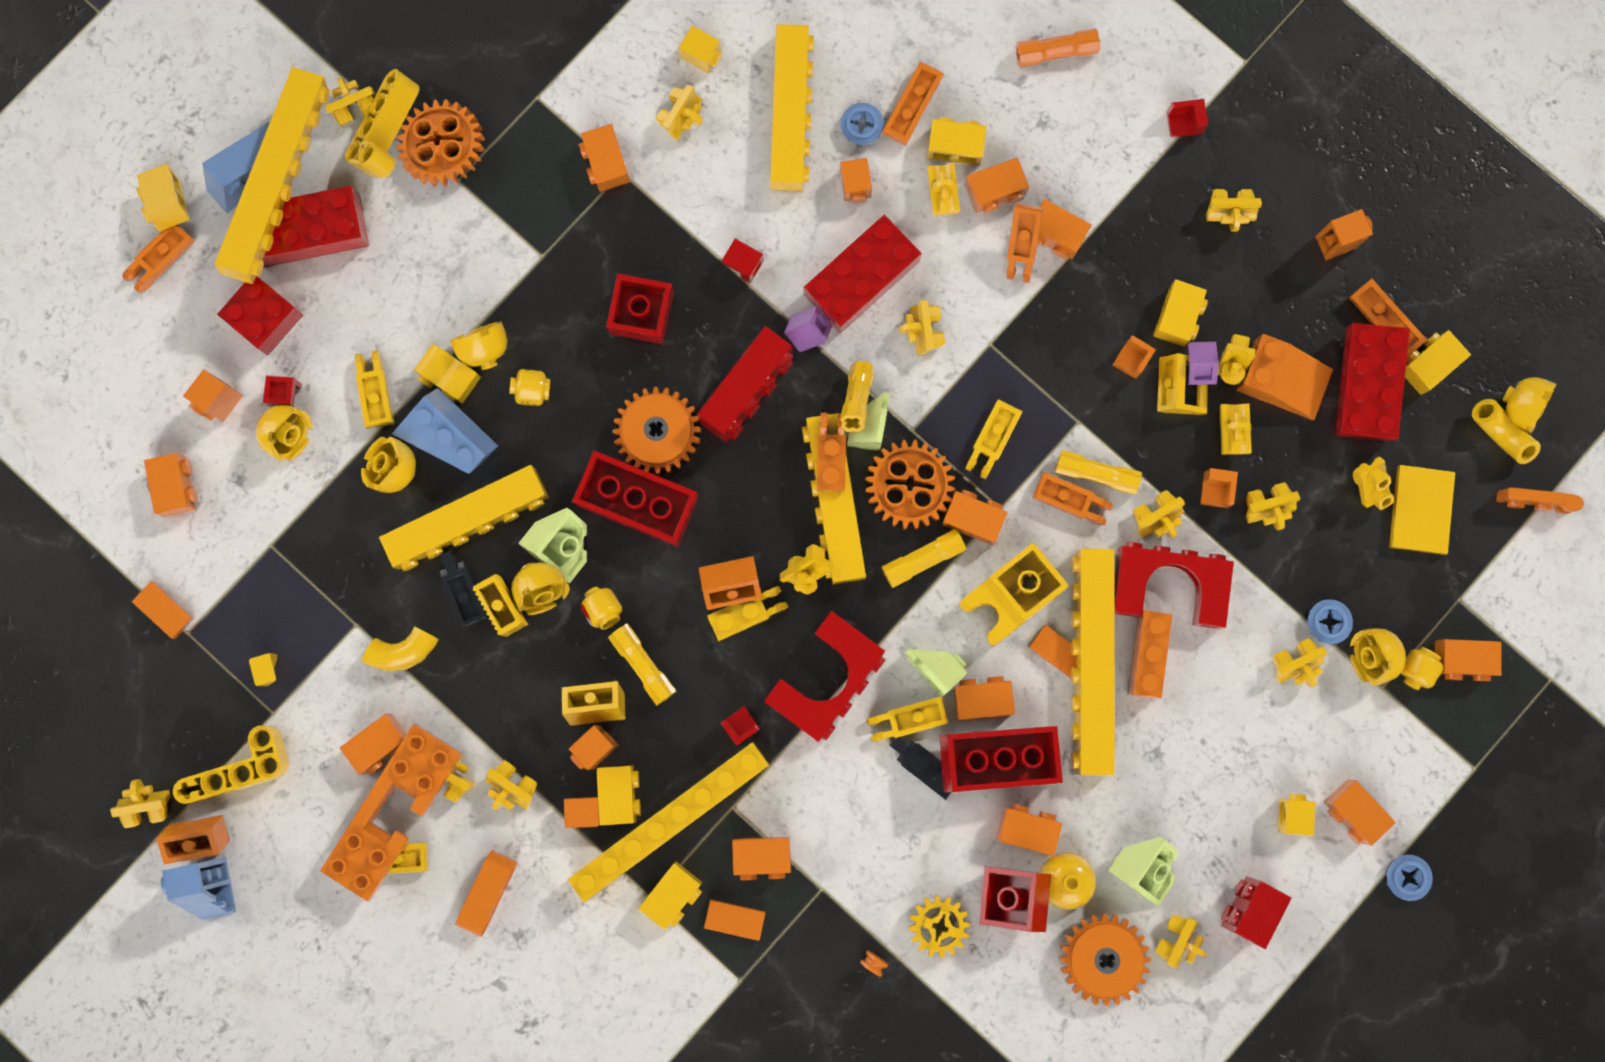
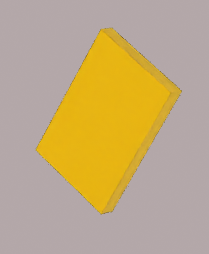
M1404 465L1397 466L1389 548L1441 555L1448 554L1455 472Z

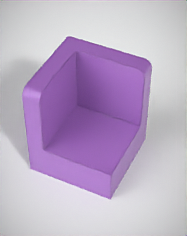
M815 306L792 315L784 333L797 350L802 352L824 344L833 325L820 308Z
M1189 342L1188 384H1217L1219 360L1216 342Z

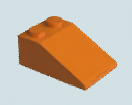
M1262 334L1254 341L1252 349H1256L1255 357L1245 371L1244 379L1238 384L1236 391L1305 418L1315 420L1333 369L1287 342Z

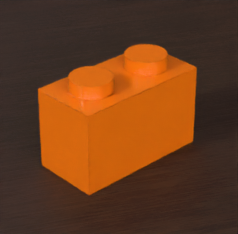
M609 124L581 133L583 143H580L579 147L583 159L589 158L591 168L587 169L591 185L597 184L601 192L630 183L613 125Z
M1018 157L966 176L964 183L975 213L981 211L984 213L993 212L999 208L1000 204L1009 202V204L1018 203L1025 198L1024 196H1026L1029 189Z
M1043 199L1039 206L1044 208L1038 245L1043 246L1044 244L1053 249V253L1063 259L1068 257L1073 260L1092 224Z
M1360 209L1332 220L1315 237L1327 261L1357 249L1373 235V227L1370 218L1365 216L1363 210Z
M203 369L183 397L191 402L188 407L199 415L211 421L215 417L224 422L243 395Z
M173 453L144 460L154 514L167 517L196 510L195 502L198 501V495L195 487L191 484L190 475H192L193 470L189 459L181 454Z
M962 490L961 493L956 491L942 525L953 530L956 529L962 534L993 546L996 543L1008 512L1002 510L1003 505L988 500L987 503L977 500V495L970 491Z
M753 556L699 567L707 610L762 599Z
M1450 639L1435 641V653L1442 658L1440 662L1443 664L1444 669L1441 674H1445V680H1463V675L1473 676V681H1491V676H1501V642Z
M1004 676L987 677V683L976 684V679L960 680L959 686L953 687L956 720L1015 714L1012 682L1004 681Z
M385 713L342 745L340 750L358 775H366L368 773L371 776L384 767L383 761L394 755L406 736V732L392 714Z
M594 725L569 748L572 752L570 759L580 769H595L619 745L601 725Z
M1347 779L1324 801L1330 808L1327 811L1328 814L1336 822H1343L1349 829L1347 834L1359 845L1362 843L1372 846L1396 823L1357 780Z
M1014 803L1012 808L1004 807L996 840L1054 857L1063 824L1055 821L1057 815L1040 811L1039 816L1028 813V807Z
M223 815L170 824L156 838L165 865L219 855L229 843L230 838Z
M790 836L739 838L732 840L734 875H740V880L757 879V874H768V879L785 878V873H791Z

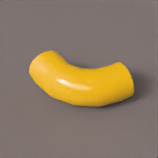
M1485 399L1477 403L1473 408L1472 417L1475 422L1514 460L1520 464H1527L1536 458L1540 452V443L1526 431L1515 425L1497 401Z
M414 626L410 635L400 643L389 644L378 638L372 640L363 654L362 662L370 667L386 672L407 670L422 662L434 649L439 639Z

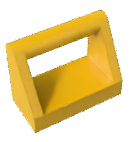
M1177 353L1159 358L1158 412L1207 415L1208 384L1197 385L1196 406L1185 404L1186 366H1189L1188 355Z

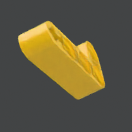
M393 69L387 74L346 150L345 161L372 177L386 178L392 172L396 161L387 152L418 95V84L397 69Z
M257 726L253 728L248 735V743L252 754L251 758L182 778L174 785L173 795L175 799L183 804L200 802L283 776L288 770L289 761L280 731L273 726ZM264 731L268 732L270 736L269 743L266 746L260 741V736ZM271 758L277 762V769L274 773H271L267 768L268 761ZM244 766L250 771L247 781H244L240 776L241 769ZM216 775L222 778L220 789H216L213 784ZM201 785L202 790L193 791L190 794L187 793V789H190L191 786Z

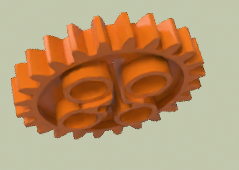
M445 99L441 106L437 100H434L433 107L431 108L426 103H423L424 111L420 112L414 108L416 116L414 118L406 116L409 122L408 126L401 125L400 127L405 133L396 137L402 143L396 146V149L402 153L398 156V159L404 163V169L410 172V175L415 180L419 178L424 185L429 181L433 187H436L440 180L443 186L447 187L448 179H452L457 184L458 175L466 179L467 174L465 170L468 168L475 171L472 162L481 161V158L476 153L484 151L483 146L480 144V142L485 140L484 136L480 133L483 129L477 123L478 120L475 115L471 114L466 106L462 108L458 102L451 106L450 102ZM457 125L455 130L448 132L452 126ZM431 129L427 135L422 136L426 130ZM459 150L455 157H450L454 151ZM433 154L430 160L424 161L428 155Z
M903 440L899 449L895 443H891L892 452L889 453L883 448L881 453L884 458L881 459L875 456L873 459L878 466L868 467V471L874 474V476H869L865 479V482L872 484L865 492L874 494L868 503L878 504L874 513L883 511L885 514L882 521H886L889 517L893 518V527L897 525L898 521L902 522L903 530H906L908 523H912L915 530L918 529L919 521H922L927 527L929 526V517L935 521L939 519L937 510L943 513L947 511L942 503H951L952 498L946 495L955 491L954 487L948 485V483L955 480V476H947L946 474L951 470L952 466L942 465L946 456L937 458V448L931 452L927 451V442L922 448H918L917 440L913 441L911 447H908L907 442ZM894 463L902 464L905 467V473L901 476L894 475L890 470L891 465ZM922 466L929 467L933 472V476L930 479H922L918 474V469ZM910 478L913 479V484L933 485L935 488L930 490L915 486L912 491H908L906 485H888L885 481L892 480L906 483ZM891 490L899 491L902 495L901 502L891 503L887 498V493ZM919 493L926 494L930 500L929 505L925 507L918 506L915 502V496Z

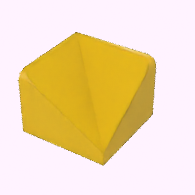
M268 653L250 659L249 663L256 686L266 687L276 681L274 667L277 661V654Z

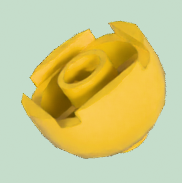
M495 322L474 329L465 336L461 334L451 339L450 343L461 362L471 367L481 366L482 370H486L498 365L496 359L504 355L508 340L502 322Z
M1532 377L1520 381L1515 388L1509 386L1502 400L1507 403L1505 412L1515 425L1532 434L1536 427L1535 424L1541 418L1557 384L1546 379Z
M276 405L266 410L259 418L255 436L260 448L269 456L279 461H282V459L293 460L308 445L310 439L305 437L308 429L312 430V421L305 411L297 407Z
M380 437L367 450L364 457L365 460H368L366 469H361L363 483L368 488L384 493H394L401 491L413 479L416 460L414 453L402 441L393 437Z
M531 562L524 565L515 576L511 588L518 611L522 613V610H525L528 615L540 614L554 608L557 604L553 601L559 599L560 596L564 600L570 591L569 585L559 569L553 565L539 562Z
M1380 628L1366 629L1356 633L1352 638L1350 646H1354L1355 655H1350V660L1355 673L1363 682H1371L1373 686L1381 685L1397 678L1405 668V648L1397 635L1391 631Z
M1062 852L1054 855V857H1049L1041 866L1040 873L1051 874L1049 902L1055 907L1065 910L1077 909L1086 904L1094 895L1096 888L1095 872L1090 863L1082 856L1071 852Z

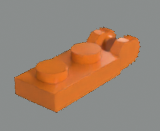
M1023 204L1015 205L1007 260H1009L1007 279L1013 280L1015 277L1017 261L1024 262L1026 264L1023 272V282L1030 283L1033 265L1036 261L1044 208Z
M179 225L162 230L134 258L135 261L124 271L122 277L128 282L132 281L144 268L147 272L134 285L138 293H143L153 285L155 279H158L195 240Z
M821 413L820 434H818L817 491L845 492L846 435H844V429L841 427V413H838L837 416L838 435L827 434L828 416L827 413Z
M1046 472L1041 474L1032 499L1082 520L1085 518L1101 526H1105L1107 520L1098 514L1089 512L1090 504L1092 503L1104 510H1111L1113 507L1111 502L1095 496L1094 492Z
M1511 487L1497 492V502H1505L1509 508H1524L1525 505H1534V510L1551 511L1553 508L1557 513L1566 514L1581 510L1585 504L1580 496L1560 492Z

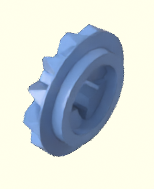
M853 104L842 115L841 131L848 142L851 141L857 144V146L870 145L876 139H879L883 131V116L871 104ZM863 115H865L866 124L870 125V127H865L862 134H859V127L854 124L860 123Z
M1323 600L1316 603L1309 611L1306 623L1309 626L1310 634L1318 642L1336 644L1349 636L1353 626V619L1349 609L1343 603L1336 600ZM1327 614H1330L1331 619L1340 621V623L1332 625L1331 630H1328L1327 625L1319 623V621L1327 618Z
M1400 855V857L1391 861V865L1386 871V884L1395 896L1403 900L1415 901L1421 899L1429 892L1432 886L1433 876L1431 869L1418 856ZM1401 870L1409 873L1413 871L1412 878L1417 885L1409 882L1403 884L1405 877L1402 875Z

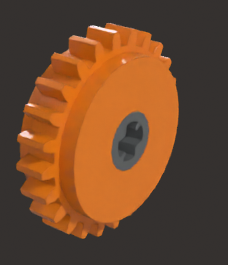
M654 387L653 393L649 394L645 388L643 389L644 396L639 397L634 393L635 401L631 403L625 400L626 410L618 409L622 418L614 419V423L619 428L614 429L613 434L620 436V438L615 440L614 443L616 446H623L618 451L621 456L628 454L625 460L627 464L635 461L634 467L640 469L644 466L646 472L650 473L651 469H655L656 474L660 475L661 469L665 468L668 474H670L671 466L675 465L678 469H681L680 461L682 459L686 462L690 461L687 455L688 452L696 453V449L692 445L693 443H700V439L695 434L700 433L701 428L694 426V424L699 422L698 416L691 417L695 412L694 406L686 408L689 401L687 398L679 401V392L676 391L673 396H670L668 388H665L662 394L659 393L657 387ZM654 426H657V428L662 426L663 434L660 436L655 434V437H653L651 429Z
M1101 912L1100 919H1097L1094 914H1090V922H1086L1083 918L1079 919L1081 927L1077 928L1072 925L1071 929L1074 934L1072 936L1064 935L1065 939L1069 941L1068 945H1060V948L1066 952L1065 955L1059 956V960L1066 963V966H1063L1060 970L1062 973H1069L1065 982L1067 984L1075 983L1072 991L1076 994L1082 990L1081 998L1086 1001L1089 996H1092L1091 1002L1094 1005L1098 1004L1099 999H1102L1105 1006H1109L1110 999H1113L1115 1004L1120 1005V997L1122 996L1128 1001L1131 1000L1129 992L1132 990L1138 994L1140 992L1136 986L1138 982L1146 984L1142 974L1150 973V970L1145 967V963L1151 962V958L1144 955V952H1147L1150 948L1148 945H1141L1145 936L1142 934L1135 935L1138 927L1135 925L1127 928L1129 920L1123 918L1119 923V918L1116 914H1113L1110 920L1104 912ZM1103 953L1110 959L1107 965L1099 958Z

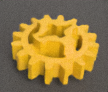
M935 894L933 902H930L925 897V906L922 907L916 904L915 908L918 914H910L909 916L910 919L915 921V924L908 926L909 931L916 932L911 937L912 942H921L918 946L919 951L928 948L929 957H932L935 951L938 952L940 958H944L945 951H949L953 956L955 955L954 947L956 945L962 949L964 947L960 941L961 938H969L970 936L964 931V928L970 927L971 923L963 921V918L968 913L966 910L958 911L961 905L958 901L951 905L950 896H946L944 901H941L939 895ZM939 907L937 913L931 916L925 915L930 909ZM950 910L955 914L958 926L951 924L949 920ZM943 918L946 929H940L936 935V930L932 924L939 923L940 919ZM920 926L929 930V941L925 940L922 936ZM949 936L953 937L950 942L940 945L943 939Z

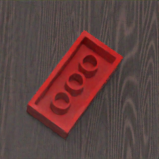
M350 185L290 197L288 202L285 201L282 208V221L278 227L275 226L272 234V247L270 251L265 252L263 257V268L369 247L361 198L354 187Z
M884 214L804 286V296L814 307L818 306L833 327L841 334L920 262L922 253Z
M1352 323L1346 327L1335 436L1388 442L1398 440L1410 328Z
M765 326L698 412L700 424L725 443L730 438L735 440L744 428L742 426L743 421L747 416L751 419L760 408L758 403L763 395L768 397L777 385L775 381L780 373L785 375L794 362L791 361L793 359L792 345Z
M593 451L572 502L577 507L679 547L699 495L696 491Z
M1058 726L939 735L944 792L1063 783Z

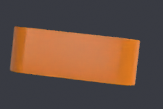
M494 850L489 852L457 917L456 926L479 937L483 936L516 869L517 861Z

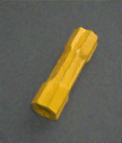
M855 361L850 365L847 395L840 418L842 421L841 427L847 432L854 431L859 433L865 428L869 391L874 377L873 365L868 361Z
M1065 450L1060 451L1054 472L1074 479L1082 478L1107 485L1113 490L1130 495H1136L1142 475L1140 471L1092 461L1082 455Z
M954 529L922 548L882 566V571L890 586L894 588L911 579L916 574L966 550V546L958 531Z
M628 623L608 637L619 654L626 658L643 682L644 689L656 705L664 702L677 692L666 675L658 670L643 649L640 639Z

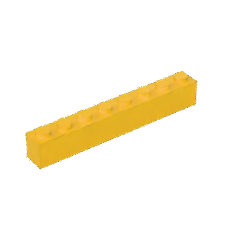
M291 67L214 265L221 275L250 284L254 283L256 276L259 277L264 266V254L266 251H270L273 244L272 234L275 226L278 227L282 221L283 205L285 201L288 202L292 195L291 184L294 177H298L302 168L301 158L303 153H307L310 148L311 132L313 128H317L319 125L321 106L326 104L329 99L330 89L327 87L324 76Z
M1081 548L1075 551V555H1072L1071 570L1075 572V583L1071 585V598L1075 600V611L1071 613V626L1075 628V639L1071 641V654L1076 656V667L1071 669V682L1075 684V695L1071 697V711L1075 712V723L1071 725V739L1075 740V752L1071 753V767L1075 769V774L1115 775L1114 549Z
M752 742L567 880L583 903L770 764L754 742Z

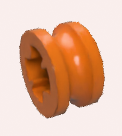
M867 950V958L861 959L860 964L881 977L883 975L882 969L887 968L889 964Z

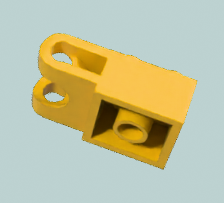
M1033 542L960 601L959 607L967 613L983 605L991 606L997 611L999 616L998 623L987 635V642L991 646H996L1065 592L1069 585ZM1024 577H1028V579L1033 577L1036 580L1034 582V589L1030 590L1029 587L1027 589L1022 587Z

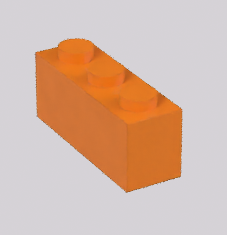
M1143 610V615L1137 618L1127 695L1152 699L1162 698L1173 614Z

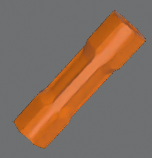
M1094 28L1077 31L1065 36L1016 42L1017 62L1019 67H1025L1054 59L1098 54L1100 50L1098 31Z

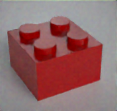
M617 274L606 325L609 334L664 344L674 295L672 284Z
M257 276L253 284L245 282L217 313L220 318L267 356L304 316Z
M985 866L979 924L1026 932H1046L1051 874Z
M1246 876L1245 880L1241 879L1235 888L1234 894L1236 897L1232 905H1228L1223 911L1221 927L1266 950L1292 897L1260 880Z

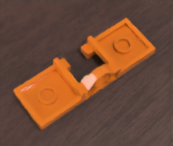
M413 723L320 871L365 901H371L400 853L407 848L408 845L406 844L410 837L399 830L391 835L375 825L373 821L381 814L379 811L385 805L389 796L394 793L395 787H398L415 798L409 809L420 816H424L427 810L434 805V799L463 753L418 724Z

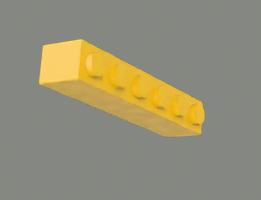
M776 24L771 190L803 191V182L809 183V166H804V156H810V140H805V130H811V113H806V104H812V87H807V78H813V61H808V52H814V35H809V25Z
M838 413L827 415V434L838 435ZM821 416L806 418L807 426L802 427L804 443L809 442L811 453H807L806 457L808 469H814L815 480L810 481L812 495L819 498L820 507L815 508L817 524L823 523L824 534L819 535L821 548L827 551L828 560L833 562V570L826 574V579L831 578L832 584L864 580L866 573L847 458L845 464V492L817 491L818 434H820Z
M529 465L380 536L379 539L392 567L407 571L418 565L417 561L425 557H428V559L435 558L444 553V548L452 544L454 547L460 546L468 542V537L477 532L479 535L493 530V525L502 520L504 523L515 520L519 517L518 513L527 508L529 511L540 508L544 505L543 501L549 497L536 469Z

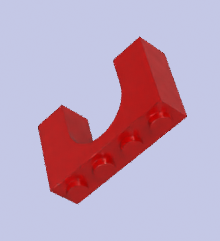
M1126 542V546L1122 545L1118 548L1114 575V614L1130 617L1142 616L1146 584L1149 577L1160 567H1174L1185 572L1195 587L1196 597L1192 625L1213 629L1226 628L1234 561L1226 560V556L1221 554H1209V558L1198 556L1197 551L1181 550V554L1170 552V547L1154 546V550L1145 549L1142 543Z
M832 611L817 629L815 635L836 650L846 662L848 678L842 692L830 700L815 701L803 696L780 679L764 701L817 742L821 738L827 740L836 728L832 725L838 715L844 718L853 705L849 702L854 693H857L859 696L869 684V681L866 680L871 670L877 673L886 661L882 657L886 652Z

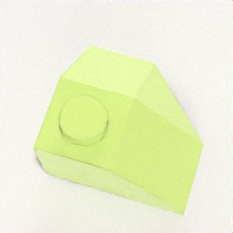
M883 393L867 404V417L864 429L859 433L844 430V435L848 439L847 446L880 451L890 393Z
M565 508L536 521L518 544L541 563L553 565L559 569L570 584L587 562V551L584 550V536H587V525L570 509Z
M909 649L904 653L905 657L940 696L949 692L967 674L964 670L967 665L957 653L952 656L949 652L914 649Z
M1162 837L1126 846L1115 857L1108 871L1159 907L1174 884L1175 873L1171 871L1172 861L1177 859V849Z

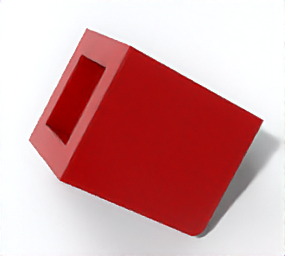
M1204 99L1173 102L1166 112L1171 137L1202 134L1208 126Z
M735 238L724 255L722 262L739 272L741 279L751 284L764 262V255Z
M266 375L263 403L269 407L276 405L294 407L295 389H301L302 383L293 377Z
M745 706L720 722L736 746L760 730V727Z

